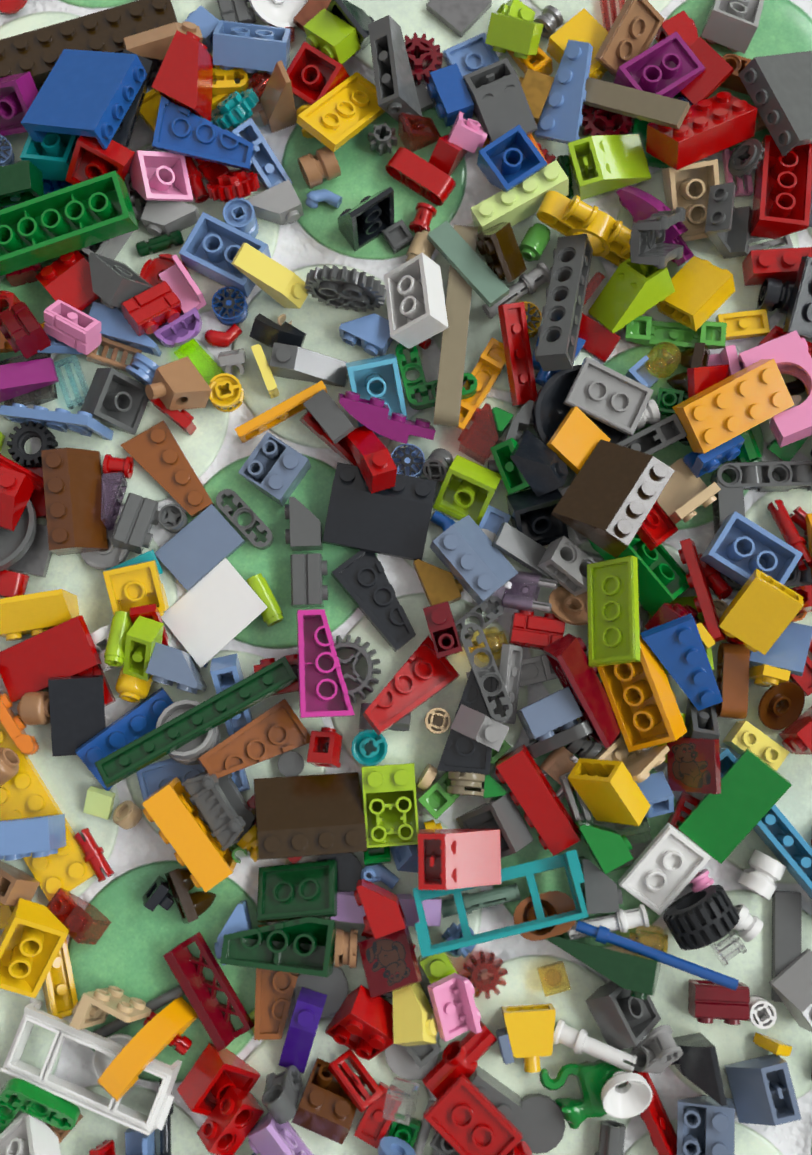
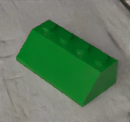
M636 533L629 546L615 558L588 540L592 548L605 561L632 555L637 557L639 602L642 608L648 611L652 617L664 603L672 602L690 587L685 571L661 544L650 551Z

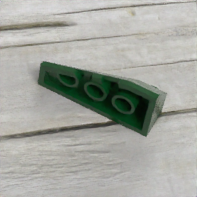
M308 916L226 934L223 939L220 964L329 977L333 974L335 956V920Z
M560 937L548 938V941L617 985L631 990V997L647 1000V995L654 996L661 967L660 962Z

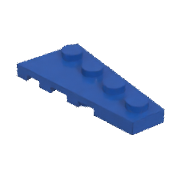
M161 96L152 142L154 149L250 171L255 148L253 143L214 125L213 122L191 113L190 110L178 106Z
M691 613L640 633L644 641L698 711L723 702L696 622Z
M163 687L75 750L76 754L105 790L109 791L111 787L107 788L94 763L156 729L159 716L165 708L174 703Z

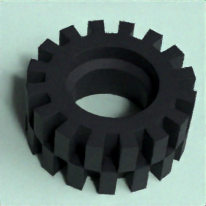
M28 421L29 425L24 422L20 423L22 428L14 427L13 430L16 433L14 435L10 433L8 436L12 439L7 441V446L10 447L8 452L23 467H41V451L56 449L55 446H58V442L55 440L56 437L50 430L38 422L35 424L33 421ZM32 437L39 438L41 440L40 450L35 454H27L24 450L26 441Z

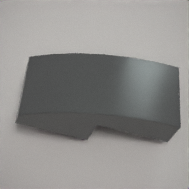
M324 389L303 403L306 410L335 444L355 429L350 420Z
M529 400L519 410L509 428L505 441L514 438L518 442L522 431H526L529 424L533 425L532 408L534 401Z

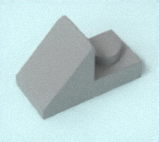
M461 704L450 728L499 752L510 727Z

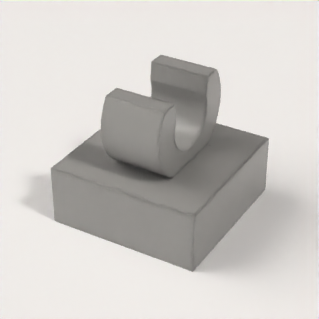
M244 348L219 353L220 367L226 366L225 373L231 374L230 367L232 366L239 368L240 375L244 373L243 363H245L246 359Z

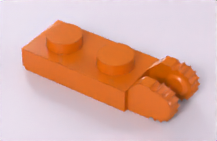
M0 692L1 723L17 748L20 749L19 751L28 755L36 754L39 749L36 738L26 734L24 729L27 725L21 720L19 715L15 716L10 708L13 706L11 699L6 693L2 694Z

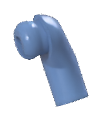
M320 189L310 191L306 195L308 198L305 203L313 209L318 207L319 202H325L339 208L342 197L329 190Z

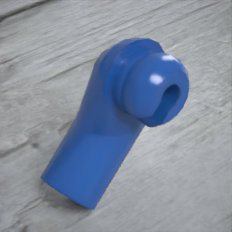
M437 510L430 520L441 527L443 532L455 523L454 520Z

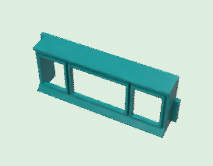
M571 850L561 855L501 869V882L526 876L537 920L471 935L461 892L478 887L450 890H419L418 887L413 888L420 921L414 924L422 958L589 917L580 883H584L585 880L577 851ZM564 867L575 910L545 917L534 874ZM453 894L463 938L432 945L422 901Z

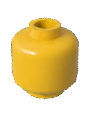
M121 668L115 690L120 694L119 697L122 700L138 703L140 700L147 698L153 675L150 676L148 681L124 674L123 668Z

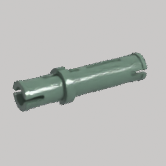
M517 883L478 893H462L467 914H471L472 911L521 900ZM454 898L442 900L441 910L443 918L458 914Z

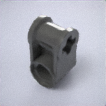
M294 1065L287 1067L284 1072L278 1074L270 1073L266 1077L262 1103L278 1124H285L290 1121L297 1111L302 1080L299 1070Z

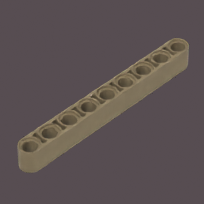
M454 225L457 233L476 252L478 227ZM451 265L449 267L445 305L449 328L444 330L442 334L433 425L458 427L472 288Z

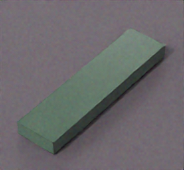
M447 221L427 234V239L489 308L509 294L510 289Z

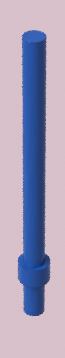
M578 920L575 931L596 938V942L604 945L607 942L735 991L737 989L738 979L610 932L609 928L600 925L598 928Z

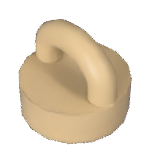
M124 801L115 809L113 822L125 830L131 829L141 820L142 810L132 801Z

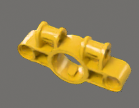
M548 191L536 214L541 222L565 236L587 233L593 249L592 256L603 257L616 266H619L631 257L629 242L632 230L625 227L622 221H616L607 213L598 210L597 206L592 207L580 200L578 195L569 199L556 191Z

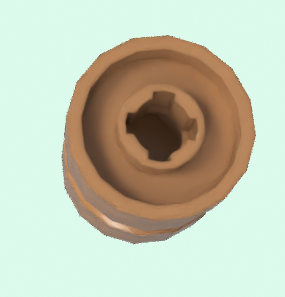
M326 146L316 150L314 156L309 153L297 159L303 178L310 189L322 184L324 178L329 181L341 175L334 152Z

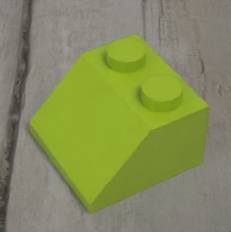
M457 455L448 469L433 508L458 520L469 515L479 526L502 477L490 469Z

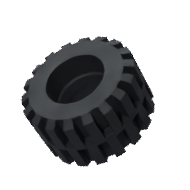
M710 885L702 891H692L675 901L663 915V920L680 949L684 950L703 948L727 935L740 919L738 912L720 885Z

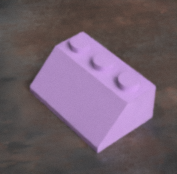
M270 1112L259 1120L248 1134L249 1145L256 1154L313 1155L289 1121L285 1124H278Z

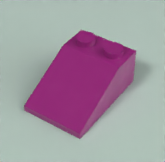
M676 31L619 66L613 83L673 98L705 70V67Z
M30 72L0 78L1 136L27 132L21 121L38 94Z

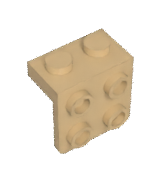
M680 458L669 466L675 471L656 500L674 524L681 520L685 523L697 515L695 509L701 505L704 508L717 500L715 494L721 490L716 482L707 487L700 477H695L683 462V458Z
M620 732L612 745L606 749L604 748L594 759L622 761L634 782L641 783L650 776L649 771L653 767L665 761V755L670 749L667 745H662L647 750L640 749L629 752L623 735Z
M110 985L107 988L83 993L81 1000L77 1002L73 1009V1018L69 1026L79 1031L105 1023L108 1014L130 1023L150 1016L152 1010L146 1007V1002L136 997L129 998L123 994L124 991L121 988Z

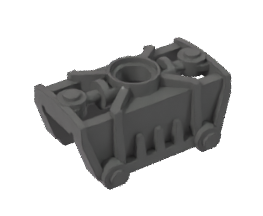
M676 207V209L670 211H658V213L651 214V217L645 220H638L637 223H633L629 242L631 262L654 265L658 269H664L670 260L682 258L683 245L663 243V241H665V231L670 226L685 221L686 209L684 207Z
M204 771L181 784L186 787L191 795L189 799L198 808L201 820L209 826L212 837H217L223 847L221 849L224 851L239 841L255 824V809L250 808L231 778L232 773L217 778L215 774H209Z

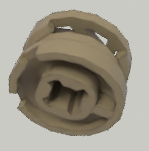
M448 772L450 786H447V793L484 796V789H482V783L485 782L484 774Z

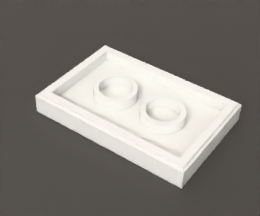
M667 823L617 882L620 887L661 916L710 860L711 856L670 823Z

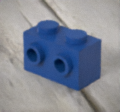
M457 63L430 72V80L427 84L428 94L431 99H435L437 115L439 119L443 118L446 127L454 125L459 111L464 113L463 119L473 118L474 103Z

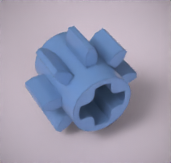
M452 923L444 932L442 938L446 941L463 938L461 925ZM470 928L471 935H474L473 930ZM476 945L448 951L447 953L453 957H460L462 955L466 958Z

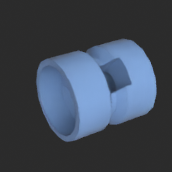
M234 198L228 201L223 208L225 223L255 238L258 234L259 225L253 205L244 198Z

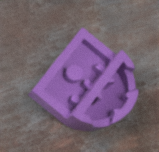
M195 307L185 314L182 312L179 318L173 322H165L159 325L158 329L154 332L157 340L163 346L170 348L181 346L192 340L199 334L202 328V320L198 310Z

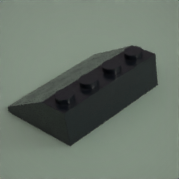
M338 462L332 484L322 542L414 561L417 559L422 560L437 481L396 474L395 487L371 494L358 466Z

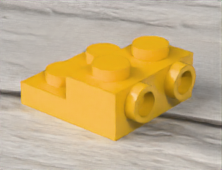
M156 560L103 571L114 615L117 611L130 613V608L156 604L159 614L162 616L164 611L169 608L164 585L160 581Z

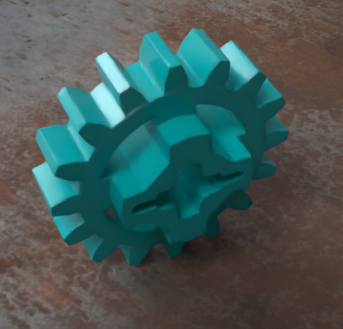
M248 88L241 93H237V91L232 92L217 105L219 111L211 118V122L222 129H228L230 126L233 129L237 128L253 115L251 109L259 102L258 96L252 88Z

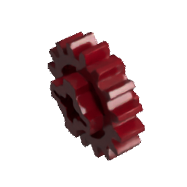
M414 33L411 39L407 35L404 36L413 79L417 82V85H420L423 80L428 84L430 72L442 68L443 53H440V45L434 46V38L426 40V34L418 38L417 33Z
M586 105L585 109L582 110L583 120L580 127H584L583 135H626L632 127L633 123L631 121L633 117Z

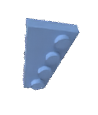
M568 40L539 119L538 130L534 133L537 138L564 144L580 139L578 134L583 120V115L581 114L582 106L586 100L587 92L585 86L586 80L589 78L593 51L590 43Z
M12 403V406H0V415L14 423L24 422L29 425L28 421H33L35 424L38 422L43 426L46 423L47 427L57 431L67 432V429L89 437L94 432L100 435L102 439L112 441L114 431L92 418L93 415L85 411H78L77 414H73L61 408L49 411L45 407L36 405L31 409L19 403Z

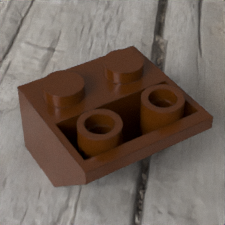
M317 1058L292 1123L339 1144H343L350 1131L357 1108L328 1069L330 1063ZM357 1075V1077L361 1081V1084L365 1086V1082L362 1080L360 1076Z

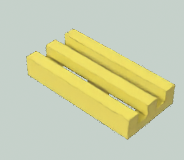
M261 345L251 346L270 398L279 396L277 385Z

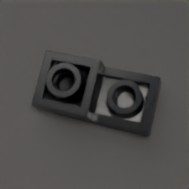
M259 313L254 319L250 337L272 348L274 342L302 347L306 333L286 321L280 326Z

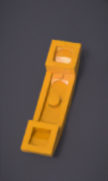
M493 337L471 373L477 379L476 394L461 400L459 425L457 428L462 431L472 420L506 365L503 343ZM466 381L463 387H465L466 390H469L470 383Z
M182 997L177 998L152 1018L114 1058L97 1082L116 1102L139 1080L138 1075L177 1035L181 1036L198 1018L193 1007Z

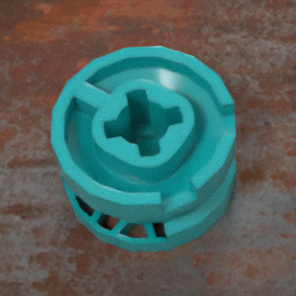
M364 730L354 737L351 751L358 763L364 766H374L385 758L388 745L382 734L378 736L374 730Z

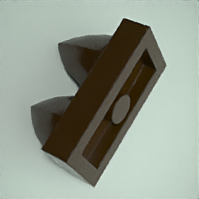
M695 343L694 348L681 352L676 356V359L686 368L706 367L710 350L705 343ZM687 372L676 374L667 380V383L674 389L688 393Z
M177 868L165 873L183 923L186 924L199 919L198 916L203 914L212 905L216 894L211 892L205 893V891L189 894L188 891L195 886L190 878L192 873L188 868Z

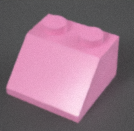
M136 151L129 172L133 188L145 200L193 201L185 157L183 155L170 152Z

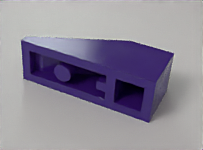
M304 987L301 988L285 1039L279 1066L287 1068L294 1065L299 1072L304 1073L327 998L326 994Z

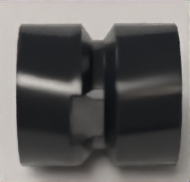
M766 277L760 288L757 302L758 309H766V311L777 309L779 313L787 314L795 282L786 281L782 284L781 279Z

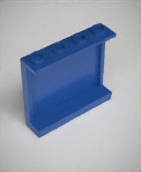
M64 49L25 114L21 124L35 142H42L47 132L96 137L102 148L107 149L148 74L137 54Z

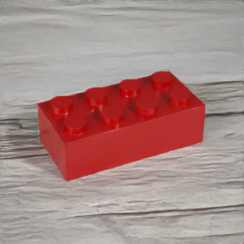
M719 92L713 97L700 100L690 106L679 130L655 123L647 124L646 152L672 168L679 170L754 137L757 108L748 104L747 101L731 95L730 92Z

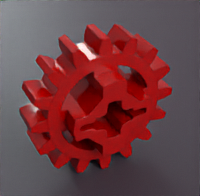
M242 169L225 171L222 175L216 176V180L210 181V184L206 185L209 198L213 199V201L220 199L224 203L234 198L250 196L251 192L257 191V188H260L257 173H246Z

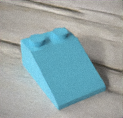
M394 353L346 363L351 392L360 394V398L370 400V397L385 400L384 404H387L390 409L388 415H392V412L407 416L397 358ZM358 422L359 427L364 426L363 424ZM372 431L377 437H382V435Z

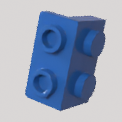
M738 435L705 454L692 451L684 456L683 462L695 477L698 478L707 472L714 471L722 463L735 459L741 453L740 448L745 439Z

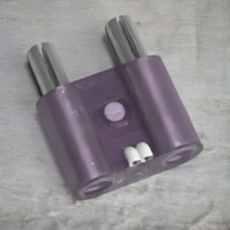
M517 571L518 574L505 584L502 607L533 612L534 609L546 612L551 611V603L537 601L540 587L556 589L558 585L557 580L542 578L541 574Z

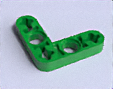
M399 343L395 349L396 358L410 407L415 410L435 407V391L438 380L426 382L416 346L408 349L411 363L407 364L403 350L408 348ZM410 370H416L420 375L418 379L411 381L406 378V373ZM464 373L463 382L467 381L470 383V389L466 390L465 387H462L461 400L476 394L477 379L473 374ZM430 389L432 392V400H430L428 395V390ZM416 393H420V396H423L421 402H417L414 399Z
M19 1078L9 1079L0 1090V1133L7 1128L19 1111L62 1130H72L80 1115V1109L75 1104Z

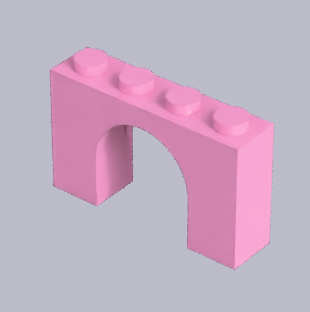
M797 330L741 352L738 357L741 370L761 359L774 358L781 374L797 377L807 388L808 398L803 403L771 418L769 427L780 448L812 435V358L808 352L806 340L803 337L800 338Z

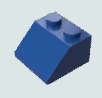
M517 125L479 150L477 166L490 184L508 192L546 167L547 162L522 127Z

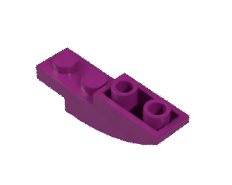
M632 186L621 188L616 192L620 197L621 205L628 209L633 216L634 223H637L638 220H645L651 217V214L658 213V211L671 210L651 194ZM683 222L670 226L665 231V241H663V243L684 246L683 257L679 260H671L677 266L688 262L694 256L681 237L688 231Z
M346 391L345 394L339 393L338 395L339 403L351 416L379 435L407 444L409 435L430 440L434 439L436 430L433 425H430V421L416 418V421L407 420L406 415L392 412V415H388L390 409L387 404H384L385 400L370 397V400L360 398V394Z

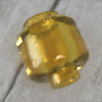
M657 343L647 354L649 360L645 366L647 371L656 378L664 379L670 377L680 365L681 352L673 343Z
M495 626L482 629L494 660L501 659L502 644H508L504 631H499ZM478 631L473 633L472 643L474 647L469 648L471 653L477 648H485L483 643L478 645L476 642V637L479 635ZM480 652L475 655L482 663L489 662V658L485 653Z
M652 925L650 927L639 926L636 928L635 933L630 932L629 939L665 953L668 952V935L664 934V930L661 927ZM634 953L635 956L642 957V958H647V957H644V956H641V955H639V954Z

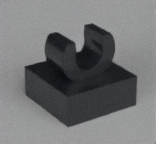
M158 876L143 896L144 906L152 912L158 904L164 909L169 910L175 902L173 895L168 892L169 885L167 880Z

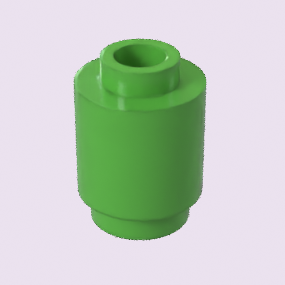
M535 223L528 229L520 243L519 249L523 259L526 261L539 260L549 243L550 230L545 225Z

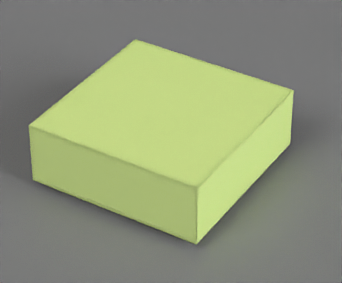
M90 786L87 790L83 813L108 820L112 814L116 793Z

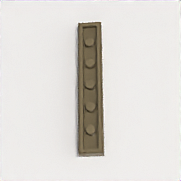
M590 77L586 80L585 90L587 93L583 104L678 130L690 109V104L686 101Z

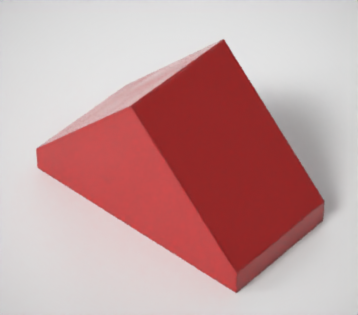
M449 134L438 139L429 163L451 176L468 151L448 142Z

